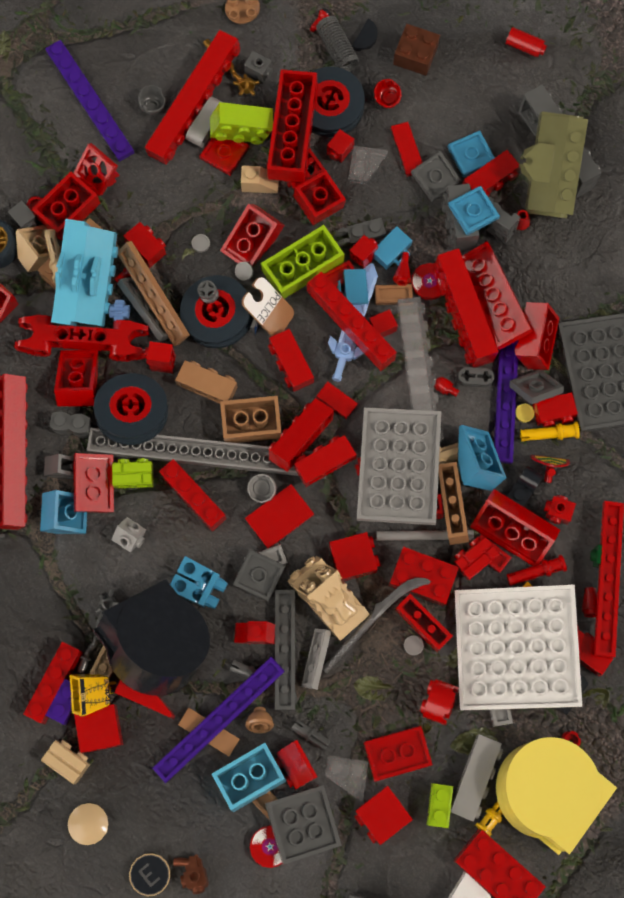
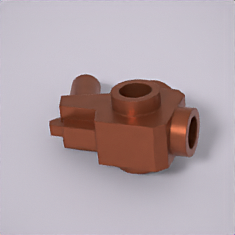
M197 854L194 857L189 856V858H174V866H185L186 872H183L184 875L180 876L182 887L189 889L194 895L205 892L209 882L202 859Z

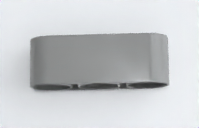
M212 96L207 100L188 129L185 137L186 140L201 148L206 145L210 139V116L219 102L222 101Z

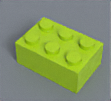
M219 102L210 116V138H216L219 141L227 139L234 140L237 143L245 141L257 145L266 140L273 128V108Z

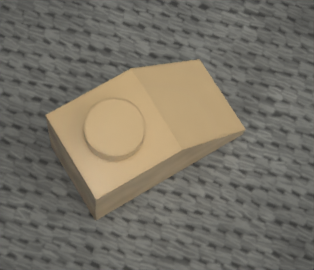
M242 166V192L278 193L279 180L268 179L267 169L260 166Z

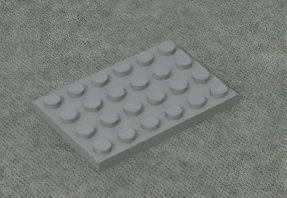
M364 408L357 521L436 525L441 411Z

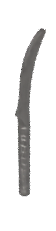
M426 578L408 580L382 602L375 604L370 617L363 622L329 659L322 670L328 673L396 600L415 588L430 584L431 581Z

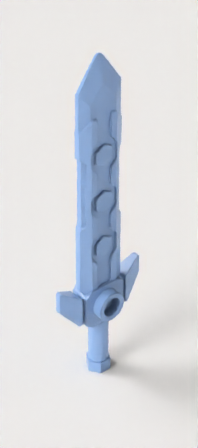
M373 263L364 268L366 269L369 302L378 278ZM353 305L365 317L368 305ZM343 330L341 331L338 343L332 336H330L328 341L332 354H335V357L339 359L335 373L332 376V379L340 382L342 379V372L346 361L356 360L364 354L359 347L356 348L357 345Z

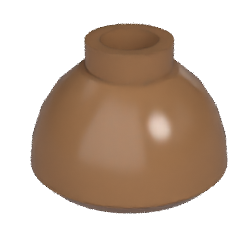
M264 707L254 708V712L246 720V728L253 733H266L274 727L273 719Z

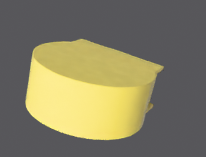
M555 737L540 738L514 749L502 762L496 779L497 801L508 822L521 833L540 839L557 855H560L561 852L570 854L617 789L615 785L597 771L595 764L583 749L568 740Z

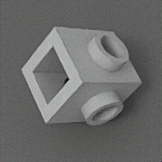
M127 517L117 526L111 540L132 552L136 547L140 548L145 540L143 536L146 529Z

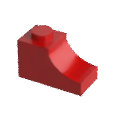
M248 621L235 624L234 643L274 644L275 624L267 621Z

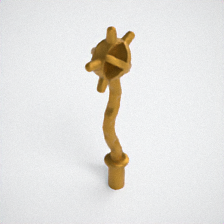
M206 39L203 44L208 49L211 42L209 39ZM231 62L230 73L237 80L233 81V84L239 87V95L242 96L245 93L255 96L254 89L255 85L260 83L259 80L253 81L247 77V74H244L242 78L236 73Z

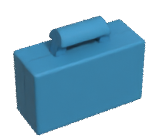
M396 226L378 244V249L374 252V259L386 270L393 263L399 266L401 259L399 261L397 259L403 252L409 253L407 249L412 245L413 240Z
M344 269L343 295L352 305H368L366 269ZM339 280L337 281V289L341 292V283Z

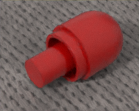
M438 377L434 381L435 389L442 394L448 395L450 393L456 397L460 391L454 388L452 381L445 377Z

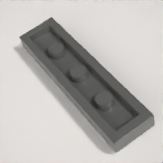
M133 278L120 279L117 285L151 329L154 336L159 341L170 339Z

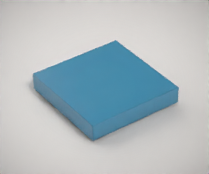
M481 131L454 141L447 146L463 177L474 173L495 158Z
M481 186L448 202L450 210L466 235L500 218V215Z

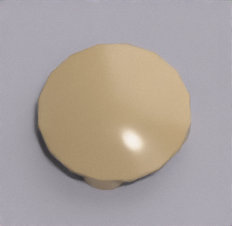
M91 803L82 804L75 808L69 816V833L73 840L79 844H96L108 832V817L99 805Z

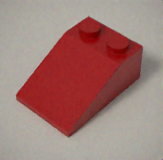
M248 204L220 251L237 263L248 262L254 267L275 242L285 225L257 205Z
M60 350L54 388L57 407L94 406L98 382V350Z
M121 680L119 681L114 693L172 719L175 718L176 715L160 696L140 693L128 687Z
M295 740L276 753L278 757L275 758V761L280 770L283 768L286 770L288 775L285 776V779L290 788L294 786L295 789H298L317 778L298 740Z

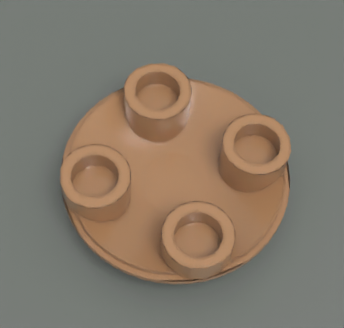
M227 0L225 4L227 17L238 24L251 22L260 11L258 0Z

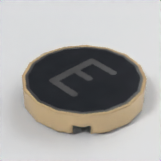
M153 853L144 854L131 865L129 872L130 883L139 894L155 896L161 893L169 884L170 867L162 856Z

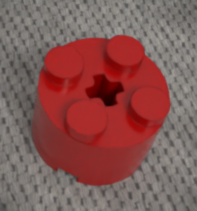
M435 679V681L430 680L427 688L428 700L424 699L420 708L423 717L446 726L447 720L445 718L449 719L456 700V693L454 692L458 693L459 687Z

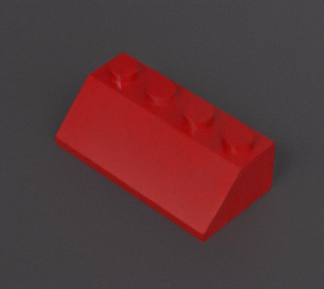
M493 489L470 526L532 566L540 564L560 532L559 528Z

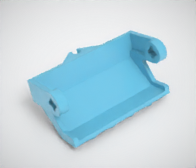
M65 219L62 248L56 265L58 271L55 272L56 291L51 322L70 326H77V323L105 326L106 314H109L110 307L108 298L113 292L111 277L115 276L116 266L113 265L114 258L118 256V247H116L117 233L90 227L91 225L84 221Z

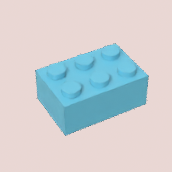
M266 743L212 773L232 812L237 811L286 782Z

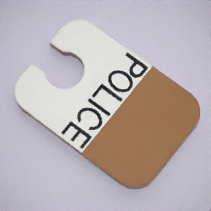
M257 278L252 286L260 291V301H254L253 296L246 292L242 298V306L270 336H274L285 330L294 316V310L265 278Z

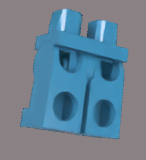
M185 556L177 570L179 575L175 574L170 585L180 597L203 608L206 606L215 609L219 599L212 596L211 593L213 589L223 593L228 583L220 578V574Z

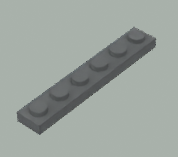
M275 590V661L285 671L275 681V710H295V590Z

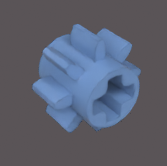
M115 300L114 304H110L109 317L114 318V321L129 319L130 305H125L124 300Z

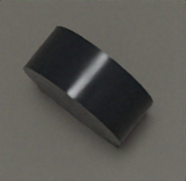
M167 579L103 611L102 619L97 628L93 629L94 634L105 647L109 664L117 677L128 687L147 695H169L184 688L205 660L210 646L209 630L204 618L192 604L179 597Z

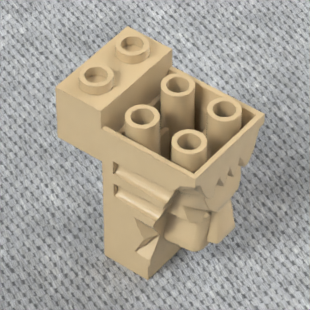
M313 556L305 562L303 568L295 570L287 582L300 598L308 603L331 633L341 641L370 614L353 595V592L346 588L347 584L341 580L342 577L338 570L327 565L322 558Z

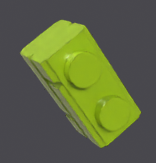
M140 458L137 459V462L119 459L118 463L112 464V484L115 489L153 487V464L148 459Z
M431 783L428 805L429 815L427 816L426 825L449 828L453 786Z

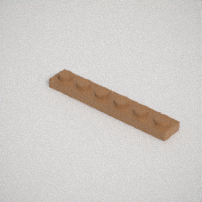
M126 242L118 251V256L173 345H180L190 334L133 242Z

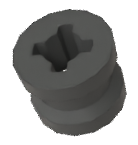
M206 280L198 285L197 291L203 302L209 304L218 299L219 292L212 281Z

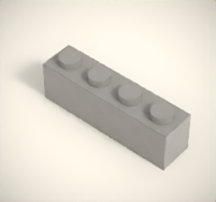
M476 735L451 803V813L473 822L475 818H479L482 807H480L481 800L486 799L489 788L486 787L489 779H493L496 768H494L495 761L500 760L503 749H501L502 743L482 735Z

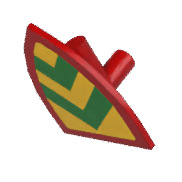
M530 455L534 461L546 465L544 482L551 483L552 476L556 474L554 467L570 465L569 459Z

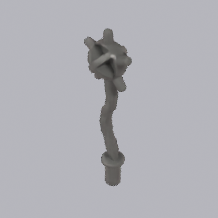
M110 589L108 595H99V608L96 610V613H100L95 628H97L103 617L102 612L119 604L113 597V589ZM96 635L85 651L84 656H80L81 662L77 670L79 673L85 674L88 663L92 660L89 656L99 642Z

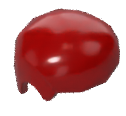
M382 79L374 88V97L380 106L390 109L400 103L402 92L400 86L392 79Z

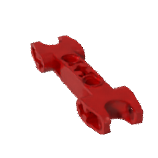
M33 315L18 319L21 328L34 331L29 339L15 342V349L23 353L47 357L51 355L52 348L110 351L109 358L115 361L128 362L145 359V349L131 345L134 338L149 335V327L144 324L130 320H115L113 322V329L58 326L51 322L52 316ZM67 335L66 338L60 339L61 336ZM99 338H105L103 341H97Z

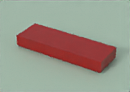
M404 122L391 126V132L408 177L412 176L411 171L422 164V160L409 123Z

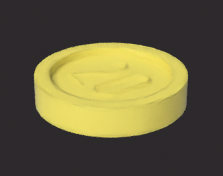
M520 404L516 408L515 416L520 422L527 423L533 419L534 409L529 404Z

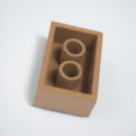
M278 396L220 401L224 442L241 443L280 438L281 423Z

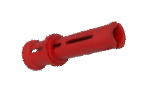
M558 555V558L548 561L545 559L541 564L506 574L509 586L544 575L550 577L551 574L559 571L566 572L567 566L563 556Z

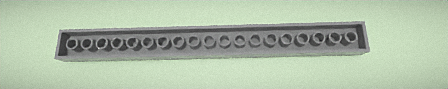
M90 428L87 446L89 454H107L135 459L145 458L163 462H170L174 459L177 463L299 476L294 465L286 472L269 460L268 446L157 435L141 444L126 445L110 440L99 428ZM306 451L303 455L308 456L312 454L313 451Z

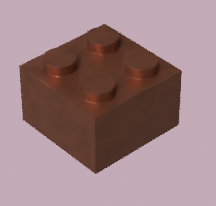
M406 23L394 54L393 65L427 76L439 45L440 35Z

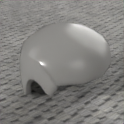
M266 474L253 476L248 482L247 487L251 499L258 503L272 500L277 489L274 479Z

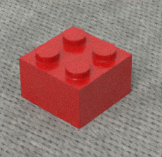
M326 170L295 187L293 197L312 225L343 209L346 201Z

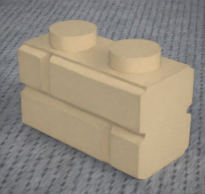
M64 739L61 742L55 740L41 761L72 784H77L90 766V763L87 762L88 757L80 753V751L76 754L71 750L72 745Z

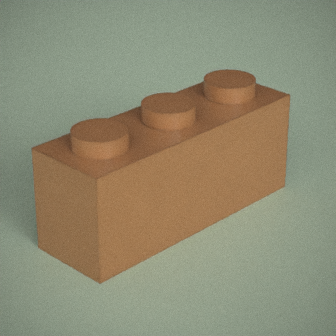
M185 360L175 380L177 386L219 404L220 401L232 400L238 388L237 382L231 376L225 375L223 377L216 370L202 368L195 361L188 362Z

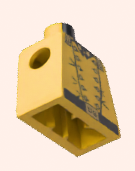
M100 674L70 675L72 713L86 716L109 706L110 694H114L117 683L115 681L109 682L107 676Z

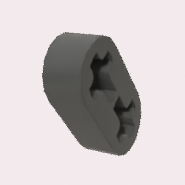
M466 367L461 369L458 374V382L463 386L488 387L494 380V373L487 368ZM465 373H468V376L471 377L468 381H465V378L462 377ZM483 374H487V377L490 379L484 382L483 378L477 377H483Z

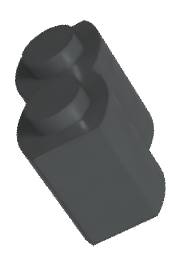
M54 412L51 415L50 428L54 433L61 436L73 434L78 438H89L93 422L88 416L83 414L69 415L65 412Z

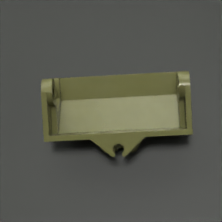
M543 111L539 113L535 145L524 150L520 159H526V162L523 165L519 164L521 173L529 181L525 210L528 214L566 219L568 215H573L588 119L580 116Z

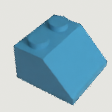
M59 490L42 493L41 532L86 534L87 512H74V493Z

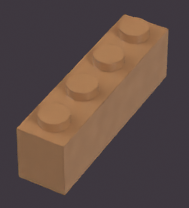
M457 462L439 464L438 473L450 545L469 542Z

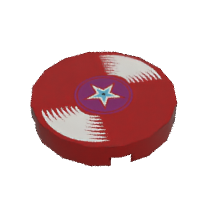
M434 263L420 265L415 269L411 278L413 291L425 300H434L441 296L439 291L440 280L434 278L432 271L435 268Z
M269 825L260 828L251 838V856L262 867H277L282 862L272 827Z

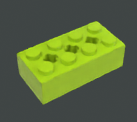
M322 225L263 261L261 268L270 284L285 299L306 286L307 282L321 271L326 273L344 262V253L327 228Z

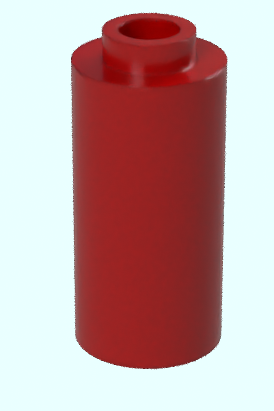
M514 27L511 28L505 43L537 58L539 55L543 56L547 48L545 40Z

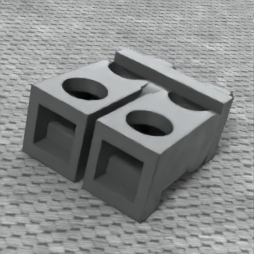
M489 197L500 218L483 228L503 244H506L516 232L520 216L516 213L510 216L501 209L498 203L494 202L492 197Z

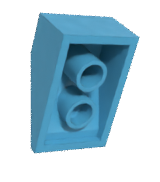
M460 425L458 470L464 485L492 491L506 479V475L491 436L487 431Z

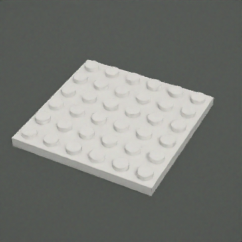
M575 585L455 590L460 710L583 707Z

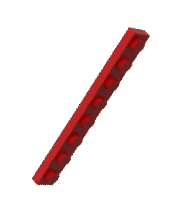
M604 501L602 509L600 542L602 553L598 575L594 656L606 658L616 657L624 503Z

